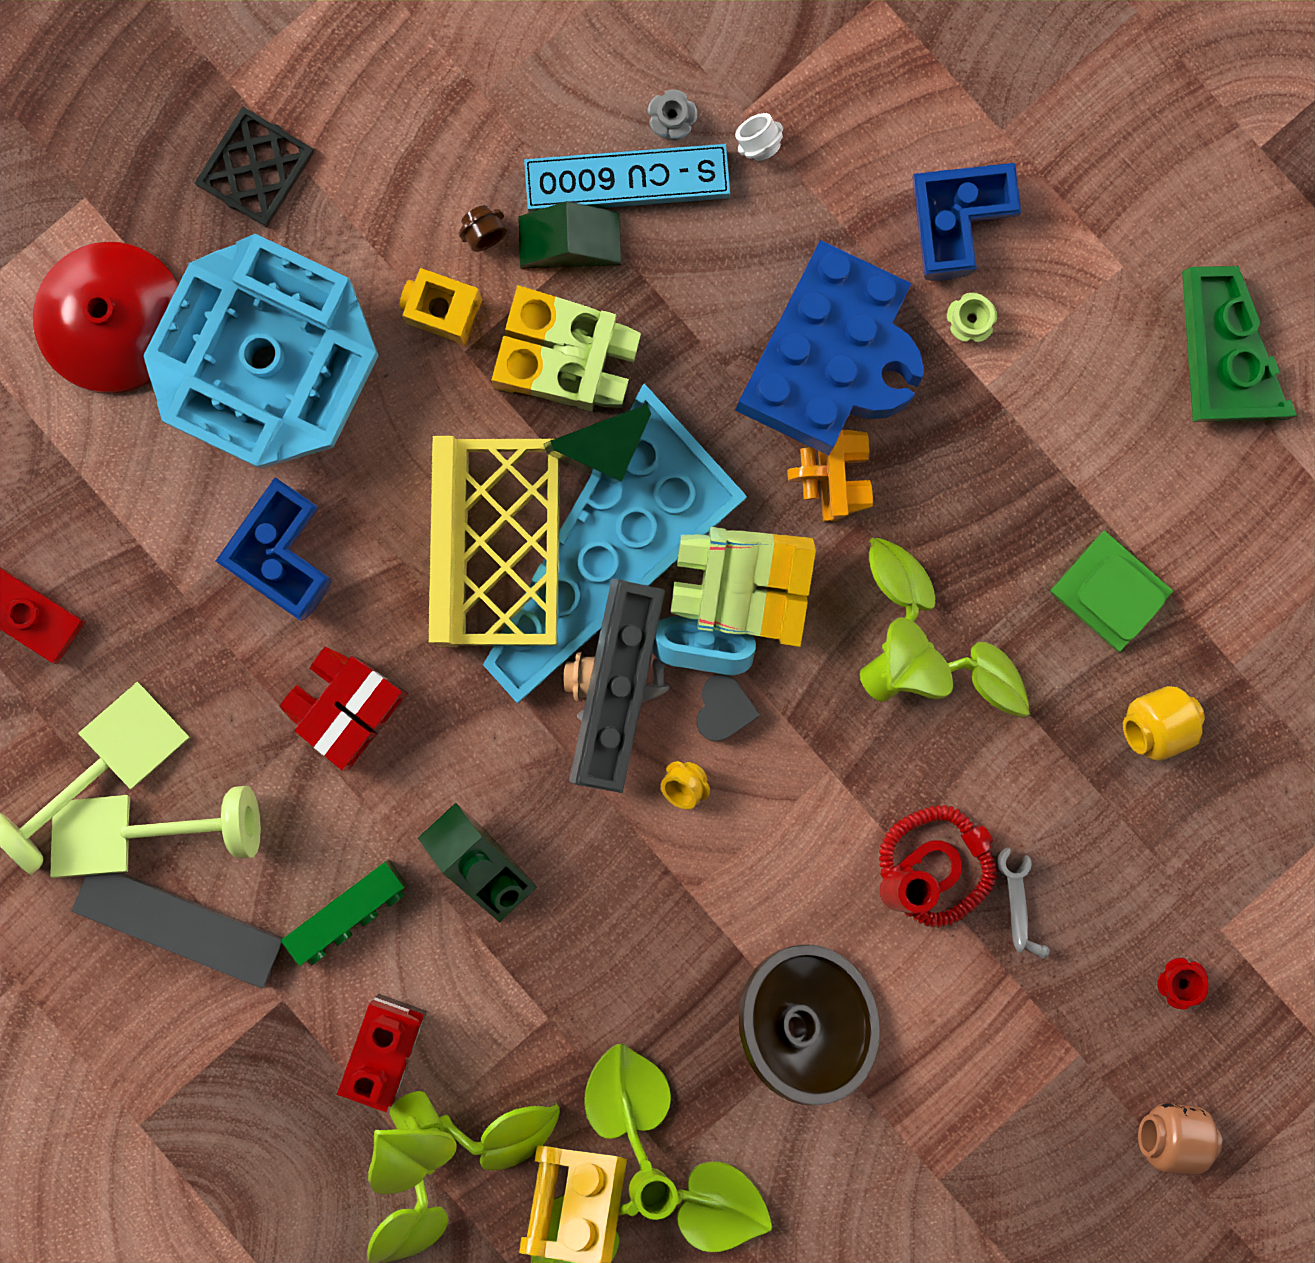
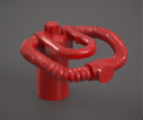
M940 805L936 807L931 806L929 809L924 808V810L920 809L918 812H914L913 815L909 814L908 817L905 816L902 820H898V824L894 823L893 827L889 828V832L886 833V837L882 840L883 843L880 844L882 849L879 850L881 855L879 857V861H881L879 866L882 869L879 874L883 878L880 884L882 902L893 911L904 912L907 917L913 916L915 921L918 920L919 924L924 923L926 927L929 925L932 928L936 926L940 928L942 925L946 927L948 924L952 925L959 920H963L964 916H968V912L972 913L973 909H976L977 905H980L981 901H984L985 897L989 896V892L993 890L992 886L996 885L994 880L998 878L995 874L998 872V869L995 868L997 863L994 861V856H991L992 852L989 850L993 839L988 830L983 825L979 827L978 825L973 826V822H969L970 819L965 817V813H960V809L954 810L953 806L948 807L947 805H942V807ZM942 819L943 821L946 820L953 823L957 829H960L959 831L962 833L960 836L973 857H977L979 864L982 865L981 869L983 870L981 872L983 874L981 877L983 878H980L978 885L975 886L976 889H972V893L970 892L964 898L965 900H961V903H958L957 906L945 910V912H931L930 910L937 904L939 894L950 889L959 880L962 872V860L959 852L945 841L931 840L920 845L900 863L894 865L893 851H895L896 843H899V840L902 836H905V833L912 831L913 828L916 829L917 826L925 825L927 822L931 823L932 821L935 822ZM932 851L945 853L951 863L948 876L939 882L927 872L914 871L912 869L913 865L921 864L922 858Z

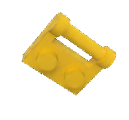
M537 1145L534 1162H538L539 1167L527 1237H521L519 1253L577 1263H611L627 1159L618 1156ZM559 1167H569L557 1242L547 1241Z

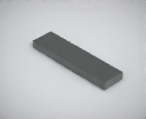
M611 579L569 782L572 784L623 793L665 594L663 589L619 579Z
M124 873L86 876L71 911L262 989L267 986L283 947L280 941L283 939L281 936Z

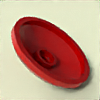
M99 242L80 247L59 260L44 277L38 289L33 308V328L39 349L49 365L60 376L80 388L107 394L138 389L151 382L143 355L179 284L170 270L158 258L134 245L122 242ZM100 302H106L108 305L106 314L103 317L94 318V307Z

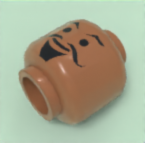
M1162 1103L1153 1108L1140 1123L1138 1131L1140 1150L1147 1157L1149 1163L1160 1172L1202 1175L1210 1169L1214 1160L1221 1152V1133L1216 1128L1210 1113L1201 1107Z

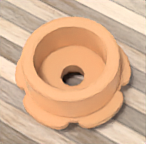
M582 651L577 652L575 662L566 661L564 668L565 692H573L576 702L587 698L595 657H584Z

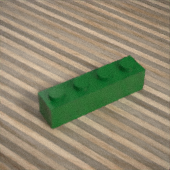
M387 860L280 941L299 967L307 961L312 966L327 955L324 949L334 942L338 947L353 935L350 929L359 922L364 927L379 916L376 909L384 903L391 907L405 895L402 890L408 885L390 860Z

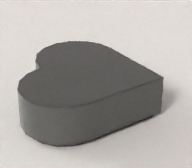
M718 674L710 677L705 682L702 689V700L705 706L699 711L696 718L697 728L704 738L711 741L724 740L760 716L734 678Z

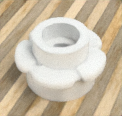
M767 113L750 117L738 127L735 133V137L739 142L738 152L740 155H745L748 159L754 158L757 161L770 158L781 146L783 126L779 122H774L771 115Z

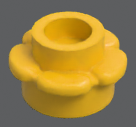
M680 761L672 762L667 766L666 771L668 774L661 781V791L671 804L680 809L688 810L692 809L700 800L705 801L709 797L710 786L707 783V775L700 766L692 762L682 763Z

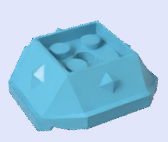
M253 234L237 241L235 245L215 251L189 263L143 356L157 398L161 420L164 423L262 469L334 448L379 355L354 286L348 277L264 237ZM266 346L274 347V361L266 368H254L252 361L256 351Z

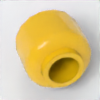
M1166 686L1140 696L1129 704L1126 717L1123 720L1124 735L1128 744L1136 753L1142 754L1151 760L1163 761L1190 750L1199 743L1202 735V725L1205 720L1204 711L1198 700L1194 697L1189 696L1178 687Z

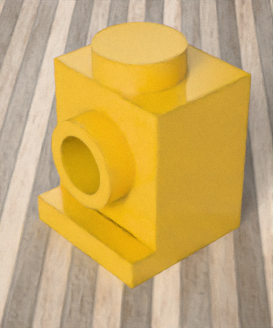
M420 268L416 280L409 279L406 282L400 297L399 308L404 310L402 316L408 325L453 340L456 344L466 346L483 299L479 289ZM440 301L447 303L449 309L444 316L435 317L431 314V308L435 303Z

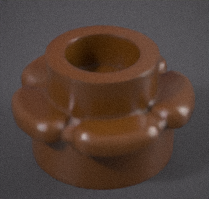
M485 205L470 210L461 220L463 226L459 230V237L463 242H467L474 252H480L494 246L507 233V229L502 222L504 213L499 209L491 211Z

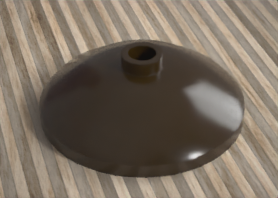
M807 944L787 947L769 955L750 975L744 987L739 1006V1033L746 1058L758 1078L771 1091L785 1100L811 1106L839 1101L850 1095L863 1083L874 1064L879 1046L880 1023L873 994L860 972L847 959L835 951ZM789 1020L795 1026L794 1036L789 1031Z

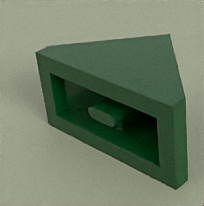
M565 201L518 216L520 269L621 265L620 218L617 212Z
M648 404L550 440L543 444L545 451L548 455L611 484L622 482L651 416Z

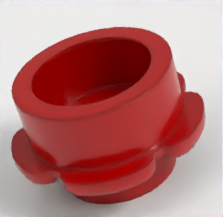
M1175 958L1165 965L1166 970L1158 976L1157 987L1159 993L1166 996L1167 1003L1170 1006L1185 1010L1190 1006L1199 1005L1205 1000L1209 984L1207 972L1201 964L1196 961L1190 963L1185 958ZM1183 978L1186 979L1187 986L1180 988L1179 981Z

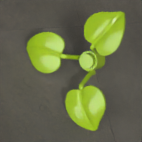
M872 537L868 542L871 543L869 562L873 577L879 588L890 600L899 606L906 607L905 618H897L890 624L887 640L882 644L884 652L860 670V680L868 694L879 702L888 701L900 691L912 692L932 699H943L950 695L953 690L951 672L966 669L972 672V681L976 690L991 705L1005 713L1020 718L1028 717L1030 715L1029 702L1024 683L1012 661L999 648L987 642H978L971 648L972 658L965 657L947 663L945 658L934 649L933 643L928 641L923 630L914 622L919 615L918 609L930 611L935 606L934 588L923 566L902 547L890 541Z
M616 1044L599 1059L590 1074L585 1089L584 1106L590 1125L601 1137L612 1139L627 1132L630 1144L641 1170L633 1176L629 1184L631 1201L628 1204L620 1205L619 1215L628 1214L634 1216L640 1211L643 1216L649 1219L659 1220L669 1216L674 1211L676 1205L684 1200L677 1213L679 1229L688 1243L706 1252L729 1250L751 1238L770 1232L772 1229L771 1219L762 1196L753 1183L737 1168L720 1161L701 1163L690 1173L688 1191L683 1189L677 1190L674 1183L662 1171L652 1168L638 1137L637 1130L647 1131L654 1129L664 1120L671 1103L669 1084L664 1074L655 1064L634 1052L625 1044ZM564 1195L554 1198L547 1241L557 1242ZM617 1231L615 1234L612 1260L615 1257L617 1249L619 1247V1236ZM531 1255V1263H577Z
M415 1091L399 1098L392 1105L389 1112L397 1129L374 1131V1149L368 1171V1181L374 1192L386 1195L400 1193L415 1186L417 1203L414 1209H401L393 1212L377 1227L367 1249L369 1263H386L411 1257L433 1245L444 1233L448 1224V1215L442 1207L428 1208V1198L423 1179L426 1174H433L435 1169L446 1164L454 1156L457 1149L456 1141L473 1155L481 1154L480 1164L484 1170H502L513 1167L530 1158L536 1153L537 1145L543 1146L548 1140L559 1118L560 1107L556 1103L551 1107L529 1106L507 1112L486 1128L481 1137V1142H475L453 1125L449 1115L439 1117L425 1092Z

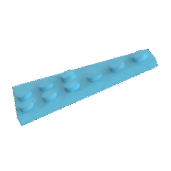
M645 383L636 396L630 410L648 404L651 416L622 482L611 484L591 475L559 531L558 646H493L483 663V666L518 704L601 630L611 579L650 586L677 562L681 535H707L710 532V527H716L747 499L744 492ZM544 559L534 574L529 585L530 588L546 574V559ZM546 586L537 593L545 603ZM532 598L511 621L524 634H545L546 612ZM507 624L501 634H515Z

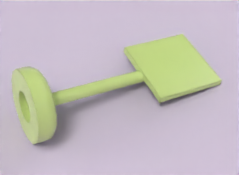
M138 681L78 733L101 757L21 828L4 814L0 813V847L28 874L32 875L43 863L41 852L29 837L107 768L110 767L128 788L132 790L190 738Z
M250 786L231 788L224 796L221 806V818L129 826L130 796L128 795L71 800L52 817L50 877L65 878L128 872L129 839L222 831L225 846L233 857L243 859L254 858L258 852L261 834L260 813L255 793Z

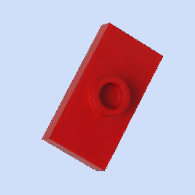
M0 567V630L49 662L58 664L86 621Z

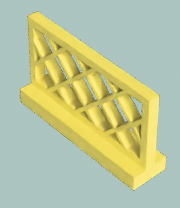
M433 436L429 643L437 647L558 646L560 460L548 455V471L533 486L514 468L528 452H546L543 444L553 439H456L454 436ZM469 452H491L503 465L480 486L469 474ZM499 452L515 453L506 460ZM510 471L528 491L505 511L487 492ZM468 481H469V482L476 488V490H477V491H475L469 498H468ZM548 483L546 500L539 491ZM484 497L502 516L480 537L468 525V511ZM535 497L547 509V522L531 537L513 517ZM509 522L527 542L505 563L489 547L487 542ZM467 532L476 540L468 550ZM546 534L547 552L538 544ZM534 547L547 560L546 574L530 588L512 568ZM483 548L501 568L479 588L467 576V562ZM508 573L527 593L504 614L486 593ZM466 584L475 592L467 601ZM545 586L546 603L537 595ZM532 598L546 612L545 634H524L511 621ZM482 599L500 619L485 634H466V613ZM507 624L515 634L497 633Z

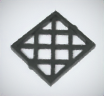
M242 106L196 179L195 184L225 202L230 209L240 211L267 228L315 151L310 146L283 131L279 125L271 124ZM255 121L268 129L269 135L251 139L248 122ZM242 126L245 140L230 144ZM285 139L298 147L299 153L281 157L278 140ZM271 142L275 158L257 162L253 146ZM247 148L250 164L233 168L229 152ZM223 156L226 170L212 173ZM298 161L288 178H286L283 164ZM277 166L280 182L263 186L259 170ZM252 172L256 188L238 192L235 176ZM228 178L232 194L224 195L212 188L211 182ZM279 191L268 208L265 194ZM258 196L262 212L254 213L242 206L241 200Z

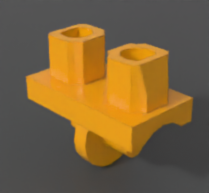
M841 430L829 456L818 451L819 465L816 464V450L814 448H801V467L787 470L789 482H803L804 500L819 499L818 481H820L823 522L839 521L848 516V514L867 510L873 506L870 480L846 481L845 463H859L869 460L870 451L867 432Z

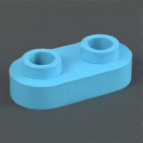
M672 616L659 621L652 652L660 661L670 666L723 675H738L746 672L752 666L756 641L749 634H731L715 629L713 631L699 630L697 619Z

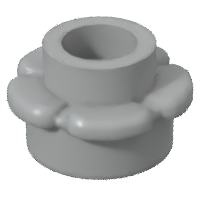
M667 90L663 96L657 95L649 103L648 115L651 116L649 125L652 131L660 137L681 139L690 133L691 125L697 120L696 105L693 101L687 100L684 92ZM670 110H674L677 116L669 118L667 113Z

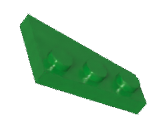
M1239 266L1189 267L1182 271L1193 422L1288 420L1297 417L1291 399L1285 400L1276 377L1277 374H1280L1274 355L1268 356L1258 331L1261 322Z

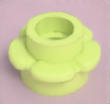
M964 294L961 300L953 301L948 308L947 320L952 325L950 331L957 339L963 342H967L969 339L975 342L986 340L993 332L992 325L997 321L995 306L981 294ZM969 314H974L976 316V322H969L967 320V316Z

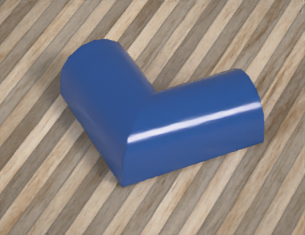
M1015 163L913 174L912 180L924 278L929 281L957 279L974 273L977 266L971 222L1020 216L1022 212Z
M275 477L215 561L300 621L305 620L316 609L332 582L331 578L290 550L319 507Z

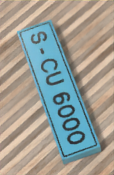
M726 144L524 159L529 213L565 201L595 208H610L730 198Z

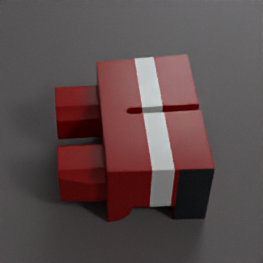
M324 647L314 659L309 669L328 682V687L317 699L300 685H296L279 707L298 725L294 731L341 771H347L354 766L378 734L370 727L381 730L408 695V692L372 669L361 659L354 656L348 658L331 648ZM340 704L346 707L349 711H351L365 723L357 720L355 717H353L351 714L345 711L342 707H340Z
M378 994L368 1005L337 1095L387 1113L388 1107H392L396 1100L409 1063L406 1057L409 1058L412 1055L427 1011Z

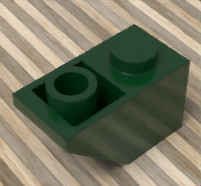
M457 803L451 806L418 837V840L441 872L498 922H501L537 888L534 882L492 836Z

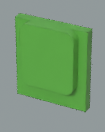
M1104 530L1049 592L1114 650L1121 652L1128 642L1136 637L1159 611L1173 590Z

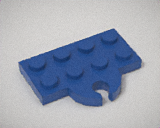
M820 240L735 411L829 456L849 414L865 419L888 418L904 410L912 401L915 393L908 388L895 389L889 387L883 381L882 373L887 371L897 372L903 376L907 384L918 387L923 378L924 367L920 350L909 334L893 324L912 283Z

